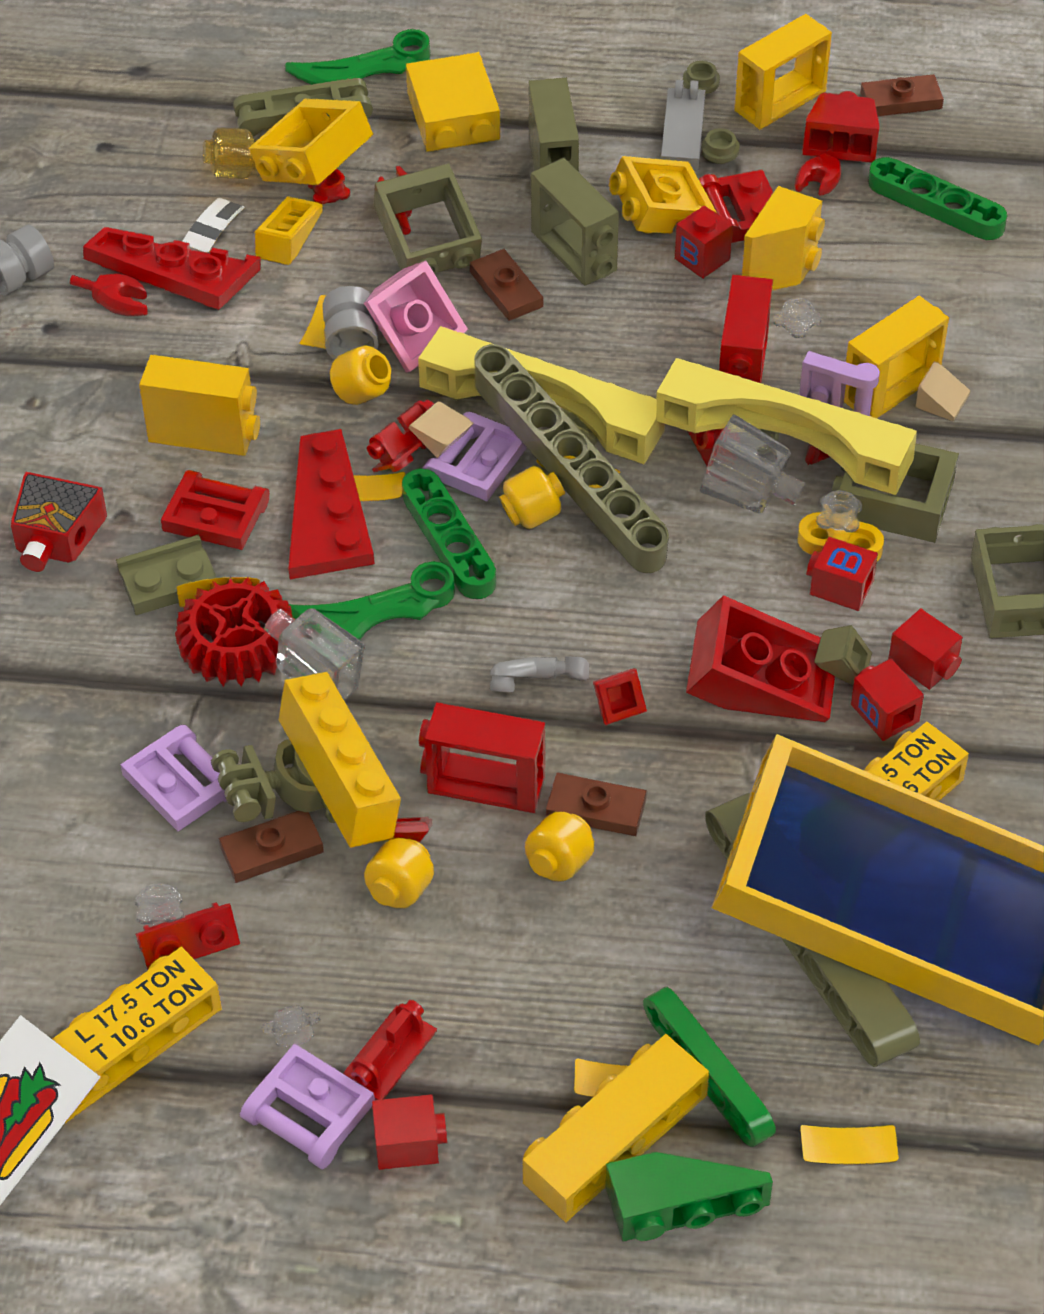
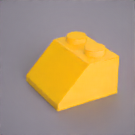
M778 186L745 234L742 276L773 279V291L799 285L809 270L815 271L822 255V249L818 247V240L825 226V219L821 218L822 200Z

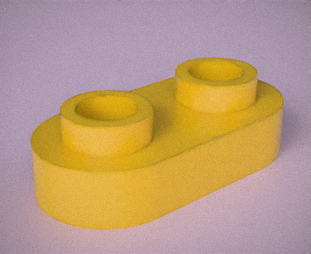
M823 512L808 514L799 523L798 544L803 551L810 555L815 550L821 552L828 537H832L878 552L877 562L882 556L883 534L877 527L871 524Z

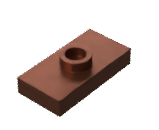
M935 74L861 83V96L875 100L878 116L943 109L944 97Z
M505 249L470 262V273L508 321L544 307V297Z
M557 772L547 803L546 816L554 812H567L580 816L591 828L637 836L646 802L647 790Z
M296 811L219 838L220 848L235 883L324 853L323 842L309 812Z

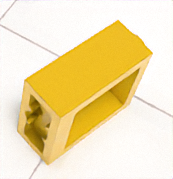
M805 13L739 51L734 111L761 130L826 92L832 32ZM795 58L794 70L775 80L776 68Z
M303 99L251 145L249 150L262 181L319 185L373 136V132L360 101Z
M920 295L848 342L847 363L856 366L861 363H871L876 365L880 371L878 385L873 388L870 416L873 418H879L917 392L920 383L933 362L942 365L949 317L941 309L933 306ZM846 385L844 403L854 410L856 387Z

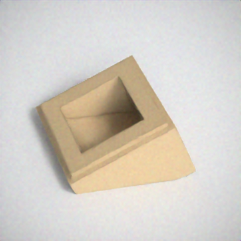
M933 362L919 385L916 408L954 422L968 399L970 390L942 365Z
M438 401L408 428L438 458L463 437L474 423L464 415Z

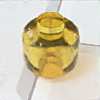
M216 128L211 140H204L203 163L210 164L212 174L218 178L247 179L252 170H257L249 147L258 139H254L252 133L247 129Z

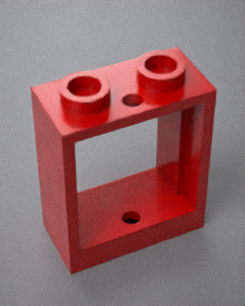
M732 275L721 341L719 371L740 376L754 382H762L769 334L773 279Z
M436 702L431 720H423L419 733V746L425 747L421 759L420 773L427 775L428 793L535 813L545 780V722ZM450 748L516 760V765L451 753Z

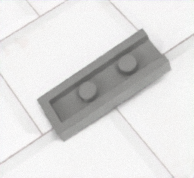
M676 80L675 88H668L661 159L689 162L693 170H699L705 106V90H698V81H691L690 89H683V80Z

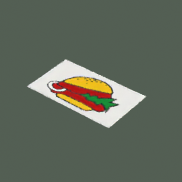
M21 1015L0 1040V1205L101 1078Z

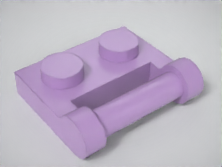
M808 351L802 363L799 395L843 408L845 386L856 387L854 412L870 416L873 388L878 385L880 371L876 365L871 363H861L856 366Z
M465 412L463 415L474 423L471 428L441 456L430 458L422 469L433 471L442 483L488 501L527 447L508 426L473 412ZM478 437L457 466L451 465L469 440Z
M186 725L174 728L120 764L122 775L178 832L222 801L227 802L224 796L225 790L218 783V775L220 773L212 768V757L196 742V735ZM183 754L211 783L204 787L173 755Z
M293 1044L245 1101L240 1117L253 1126L261 1124L308 1154L309 1162L320 1169H324L334 1159L339 1146L370 1110L372 1101L375 1098L374 1093L298 1045ZM278 1097L327 1129L318 1137L270 1105Z

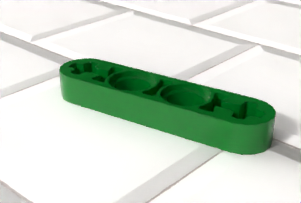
M891 157L878 158L871 163L868 184L874 192L983 240H995L1004 234L1008 216L1006 209L1000 204ZM924 188L929 193L917 194L912 192L911 189ZM958 203L961 204L963 208L951 209L945 206V204Z
M415 469L408 472L402 480L404 503L441 563L449 566L452 570L454 584L465 597L470 599L488 597L496 588L495 565L451 495L433 471ZM420 487L423 491H428L429 500L426 502L424 494L419 489ZM444 513L450 517V520L446 523L435 524L430 522L428 518L433 514ZM462 542L467 544L469 549L463 553H452L447 550V547L452 543ZM473 565L475 575L482 580H477L474 576L469 577V566Z
M663 987L644 998L643 1007L645 1013L661 1037L667 1034L709 1071L707 1096L742 1141L749 1147L754 1148L774 1136L776 1128L768 1109L677 994L669 987Z

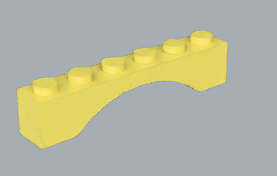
M440 326L418 358L420 387L456 400L481 396L475 388L474 357L481 347L492 343ZM507 349L559 407L576 414L594 433L606 452L641 464L646 463L665 431V424L656 421L657 399L542 361L536 357H530Z
M675 359L657 390L656 421L693 433L741 427L765 429L787 434L805 441L828 454L845 469L855 483L893 495L897 494L914 459L916 430L682 359Z

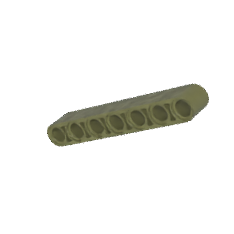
M488 344L481 347L474 357L475 388L544 468L549 473L554 472L567 494L634 569L642 573L659 571L667 560L669 533L665 524L509 350L497 344ZM540 427H547V428H550V429L542 430V429H538V428H540ZM564 456H574L576 458L567 459ZM590 485H600V486H602V487H600V488H592V487H589V486H590ZM617 514H625V515H628L629 517L619 518V517H616L615 515H617ZM649 543L655 545L656 547L646 548L641 545Z
M750 793L743 794L705 812V822L710 836L727 861ZM770 820L748 887L833 922L836 910L772 820ZM781 938L864 1059L871 1066L877 1067L919 1046L920 1036L914 1020L886 981Z

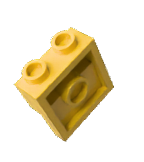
M622 156L615 172L610 176V193L619 196L623 203V218L626 221H632L637 231L671 234L676 222H680L704 205L716 213L689 162Z

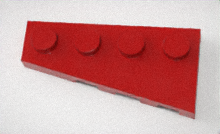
M109 227L101 229L83 245L84 260L218 310L261 270V257L247 254L245 260L228 257V250L213 247L210 253L190 250V243L174 240L173 242L158 244L154 243V236Z
M342 429L300 436L288 568L290 580L374 565V552Z

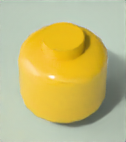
M363 345L339 355L332 362L330 368V382L333 390L347 404L359 405L383 395L389 388L391 381V366L388 359L371 346Z
M532 466L504 482V494L499 496V500L514 526L521 524L524 528L530 530L560 513L562 508L559 497L565 495V491L554 472L546 475L540 467Z
M554 812L546 816L529 833L525 841V854L532 870L539 876L552 881L564 882L572 878L590 860L594 852V839L590 826L580 816L567 812Z
M404 838L390 839L379 848L368 862L364 871L365 884L372 897L378 903L393 908H408L419 899L431 883L434 876V865L428 850L419 842Z

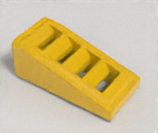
M289 196L286 197L256 229L255 255L263 260L290 265L297 257L323 212V204Z

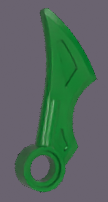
M408 29L399 32L394 37L393 46L338 60L303 63L287 62L285 70L311 85L351 78L363 79L380 73L402 74L406 71V64L430 59L429 36L421 30ZM407 46L421 47L417 51L409 52L403 50Z
M425 562L417 566L412 572L411 583L338 603L320 605L289 604L292 610V618L295 619V623L315 634L337 642L357 646L364 634L380 622L396 618L421 620L431 610L449 604L455 594L453 572L449 566L441 562ZM429 579H439L444 582V586L437 591H426L421 587Z

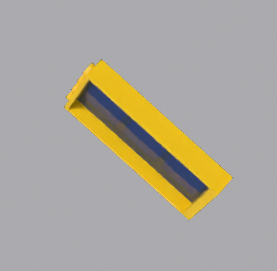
M776 734L762 759L712 909L1039 1045L1044 1040V846Z

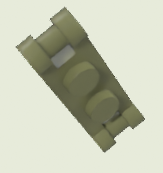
M351 78L238 96L233 102L235 115L238 117L239 132L243 136L252 137L257 135L261 129L272 128L303 99L360 101L368 118L373 113V107L368 97L366 82L360 78Z

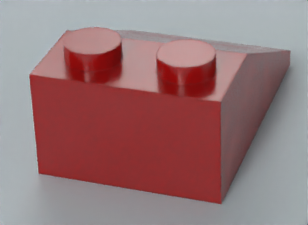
M723 595L697 621L686 693L727 710L826 722L830 719L835 676L821 669L815 663L821 637Z

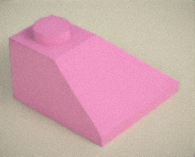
M427 261L402 269L375 288L364 302V305L406 373L419 366V356L440 326L462 333L468 330Z

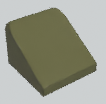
M852 625L827 629L822 633L815 663L821 669L853 686L854 678L869 666L872 652Z

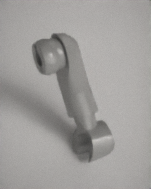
M565 656V661H558L557 657H528L499 662L490 671V675H492L490 690L514 692V677L555 679L557 676L567 675L579 681H587V678L589 679V663L585 658Z

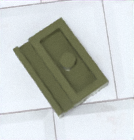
M199 535L116 559L119 575L122 577L123 585L135 615L179 603L176 589L179 585L217 578L205 548L203 549Z

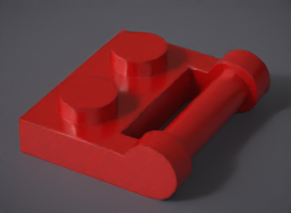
M763 169L720 178L713 174H707L699 178L703 189L716 210V214L733 225L732 243L744 241L745 234L774 193ZM729 196L740 222L731 217L722 197Z
M187 470L161 518L162 531L185 537L199 535L202 541L243 550L260 514L264 513L268 506L269 489L260 486H254L253 489L203 478L202 473Z

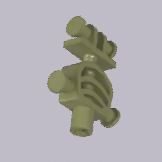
M289 739L278 744L274 768L270 771L264 772L252 745L244 746L242 762L239 765V757L234 750H222L213 756L211 760L212 768L220 773L218 775V783L225 790L224 796L227 803L234 806L233 815L237 821H251L260 812L264 819L273 818L276 796L272 789H275L280 798L295 810L311 812L325 808V816L328 821L336 823ZM292 764L291 768H284L286 765Z

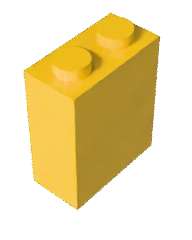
M479 52L406 64L407 94L426 152L500 140V109Z
M150 355L139 383L148 442L245 456L250 441L257 439L260 430V416L254 415L257 389L255 386H251L249 368Z

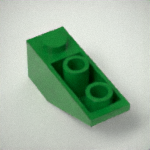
M653 1152L606 1164V1191L622 1242L632 1239L639 1241L653 1240L663 1235L665 1231L685 1226L690 1229L702 1228L717 1218L733 1214L740 1217L750 1216L761 1211L765 1206L770 1205L773 1186L770 1172L660 1152Z

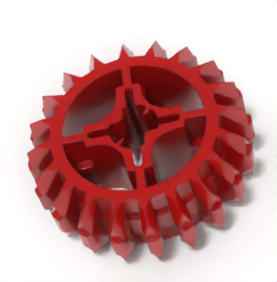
M229 577L227 584L221 586L212 581L209 591L197 588L195 599H185L184 611L178 612L175 637L176 643L179 645L181 658H183L184 662L188 663L193 674L202 672L206 682L218 677L223 687L229 680H236L242 688L245 679L251 677L260 683L263 672L275 675L277 664L287 663L288 652L293 650L295 644L294 632H296L295 619L292 618L291 607L287 600L282 599L278 589L269 591L265 581L256 586H253L249 577L242 583H235ZM260 620L269 627L268 630L260 627L258 621ZM205 633L212 636V643L203 637Z

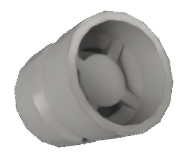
M27 224L7 235L6 242L0 240L1 295H8L22 287L26 277L34 280L54 269V259L50 248L40 232L32 225Z
M339 287L332 290L324 298L322 306L325 323V346L327 353L333 359L363 345L371 346L375 349L378 348L376 322L364 305L370 293L361 287Z

